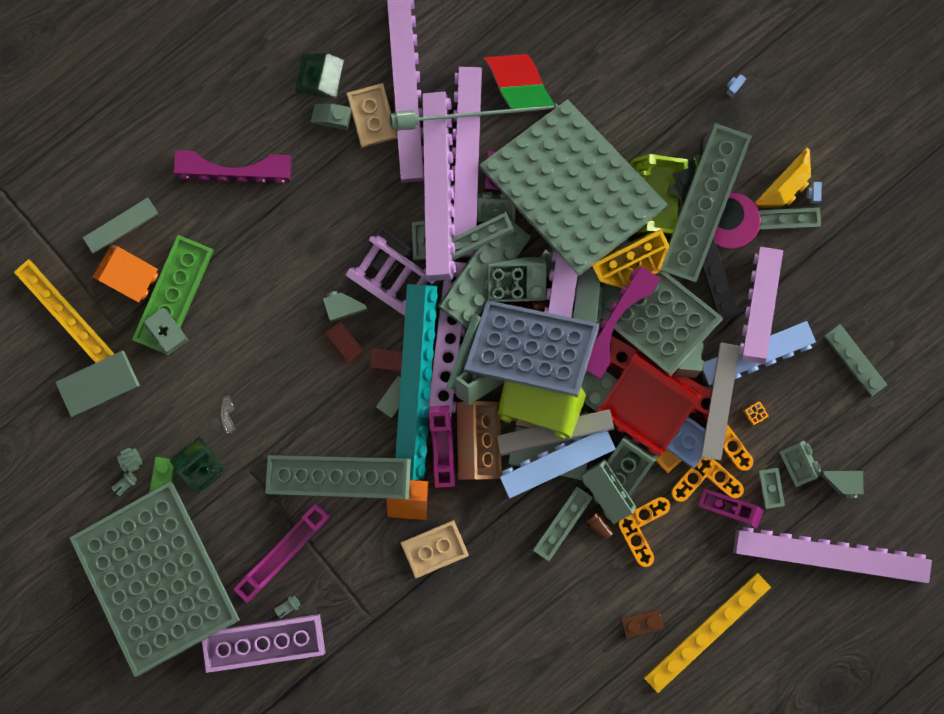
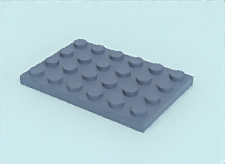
M487 300L464 370L466 373L578 397L598 333L599 323Z

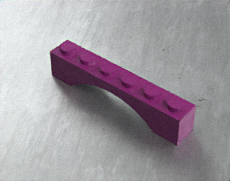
M175 150L174 174L181 180H191V177H198V180L201 181L217 178V181L222 182L236 179L237 182L243 183L248 182V180H255L256 183L274 181L276 184H286V181L291 182L292 159L290 155H269L264 160L250 166L229 168L210 163L200 157L195 151Z
M641 266L638 269L634 268L628 277L631 281L627 286L624 285L618 294L621 297L617 303L614 301L609 309L611 314L608 319L604 318L599 325L601 330L596 336L586 369L587 372L601 379L611 362L609 353L610 339L617 320L633 303L650 296L661 279Z
M314 504L272 551L233 590L247 603L250 602L331 516L318 504Z

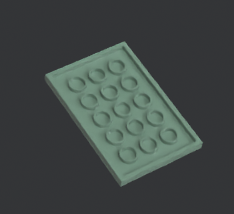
M660 270V272L654 274L661 279L652 294L638 300L627 308L617 320L613 330L671 376L723 318L669 274ZM604 284L601 320L604 318L608 319L611 314L609 309L614 301L617 303L621 296L618 294L622 288Z

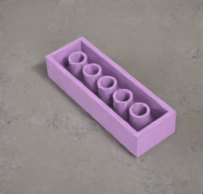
M320 614L225 628L202 641L206 673L325 654Z

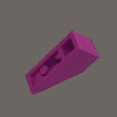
M705 488L698 507L756 529L763 514V510L756 505Z

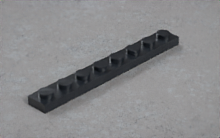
M692 167L672 173L682 206L694 178ZM713 237L702 269L716 312L724 318L736 314L738 311Z

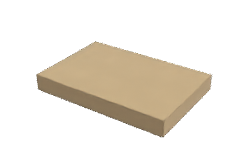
M383 83L347 93L361 148L398 138L396 129H391L389 116L391 110Z
M454 520L401 542L415 579L469 556Z

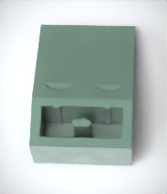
M524 257L488 264V300L493 302L545 301L546 261L544 257Z

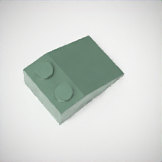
M626 433L607 463L628 495L631 496L655 462L658 454L650 453L647 450V446L634 442L631 439L632 436Z

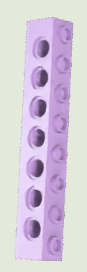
M455 262L456 272L453 273V279L458 277L466 263ZM453 279L443 281L441 300L452 286ZM440 309L429 410L430 406L450 405L451 415V413L456 411L457 402L453 401L456 391L446 387L448 382H443L440 376L444 372L452 373L462 345L460 344V337L465 335V327L458 322L455 325H450L447 322L449 315ZM447 335H454L456 341L453 344L446 343L445 337ZM451 353L454 356V360L451 363H445L443 361L444 354ZM441 391L449 393L447 401L439 400L438 394Z

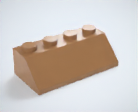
M475 401L470 405L465 402H457L458 480L500 479V476H502L501 454L497 436L501 435L500 417L497 414L500 402Z

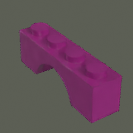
M450 405L430 406L429 420L434 451L435 488L455 486L456 475Z

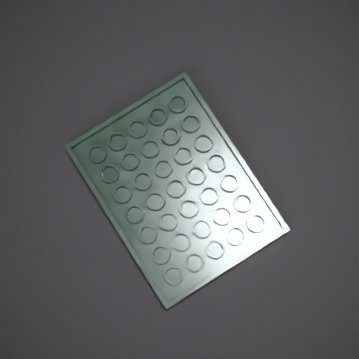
M568 99L480 164V169L578 276L659 215L668 206Z
M168 482L70 537L134 677L144 674L240 620L173 482Z

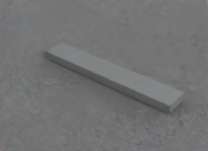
M721 342L719 346L701 453L703 458L721 460L740 350L738 345Z
M610 409L579 416L572 438H557L550 429L537 426L499 435L497 439L500 454L503 456L613 430L614 426Z

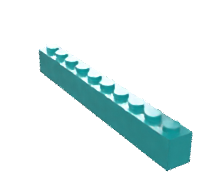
M407 284L395 458L411 459L410 480H423L426 472V446L431 396L432 358L434 356L436 300L438 294L437 286Z

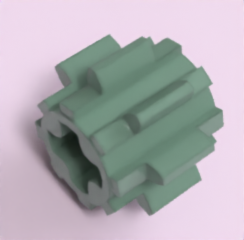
M127 448L120 452L121 455L117 456L120 467L124 472H133L139 469V465L142 464V459L136 448L132 450Z

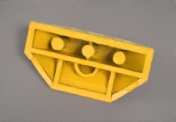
M808 148L793 161L755 202L757 208H781L785 204L789 206L796 199L794 194L798 190L802 192L809 185L807 180L811 177L810 150Z
M660 229L640 236L612 250L592 265L600 282L622 288L631 281L628 277L634 268L638 269L641 266L653 274L660 272L670 246Z

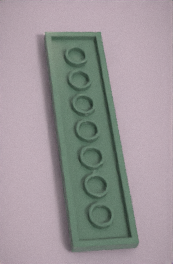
M717 123L713 124L669 241V250L660 270L694 282L697 281L750 143L751 135Z
M268 455L265 494L409 499L411 459Z

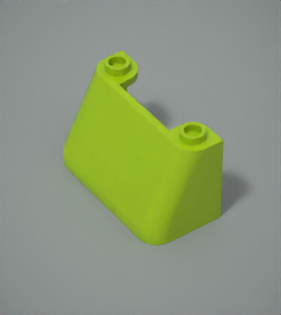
M654 154L634 158L631 160L630 165L668 204L664 211L634 234L645 235L661 229L664 236H672L678 220V198L668 195L667 190L670 184H675L672 173L687 169L688 160Z
M504 381L497 414L500 420L511 423V420L515 421L518 419L548 428L554 432V436L557 438H572L586 394L582 387L578 397Z

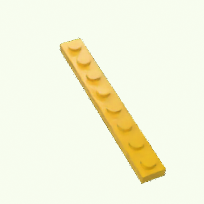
M28 259L14 272L95 363L115 354L31 260Z
M756 573L648 673L644 679L659 693L771 588L770 585L759 573Z

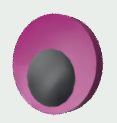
M730 193L714 234L717 245L736 249L749 244L756 237L760 229L761 217L756 204L751 199L742 194Z

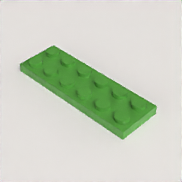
M177 235L133 336V341L162 352L156 344L158 342L155 336L151 337L145 329L147 324L144 321L160 309L165 308L181 328L214 252L213 249ZM163 328V335L167 336V329Z

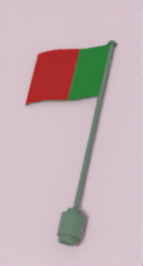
M528 54L484 57L483 59L490 67L500 93L510 109L418 117L414 110L395 111L394 114H390L389 121L391 129H396V131L412 130L416 128L419 121L550 110L558 107V104L553 103L545 90L538 70Z

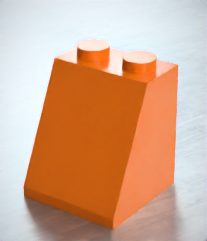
M111 244L93 278L140 302V300H144L147 296L149 284H153L156 280L158 269L120 247Z
M410 480L409 499L387 498V517L426 520L429 481Z

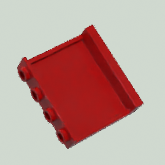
M637 352L596 412L610 409L613 424L616 425L615 428L618 431L628 433L632 436L631 439L634 442L644 444L648 447L647 450L650 453L661 456L702 396L673 376H669L660 367Z

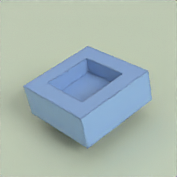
M741 74L737 79L733 77L727 84L729 89L726 94L732 98L746 78Z
M813 182L807 188V199H810L809 204L821 202L822 182Z

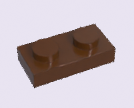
M659 609L621 618L626 638L664 629Z

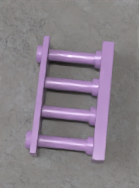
M372 236L369 241L374 244L359 268H350L346 276L405 316L406 300L401 301L398 299L396 293L412 270L421 276L416 285H426L429 281L426 276V268L424 270L386 245L387 241L382 237ZM381 248L390 256L376 277L369 279L365 276V271ZM397 259L405 265V268L391 289L385 290L381 287V281Z

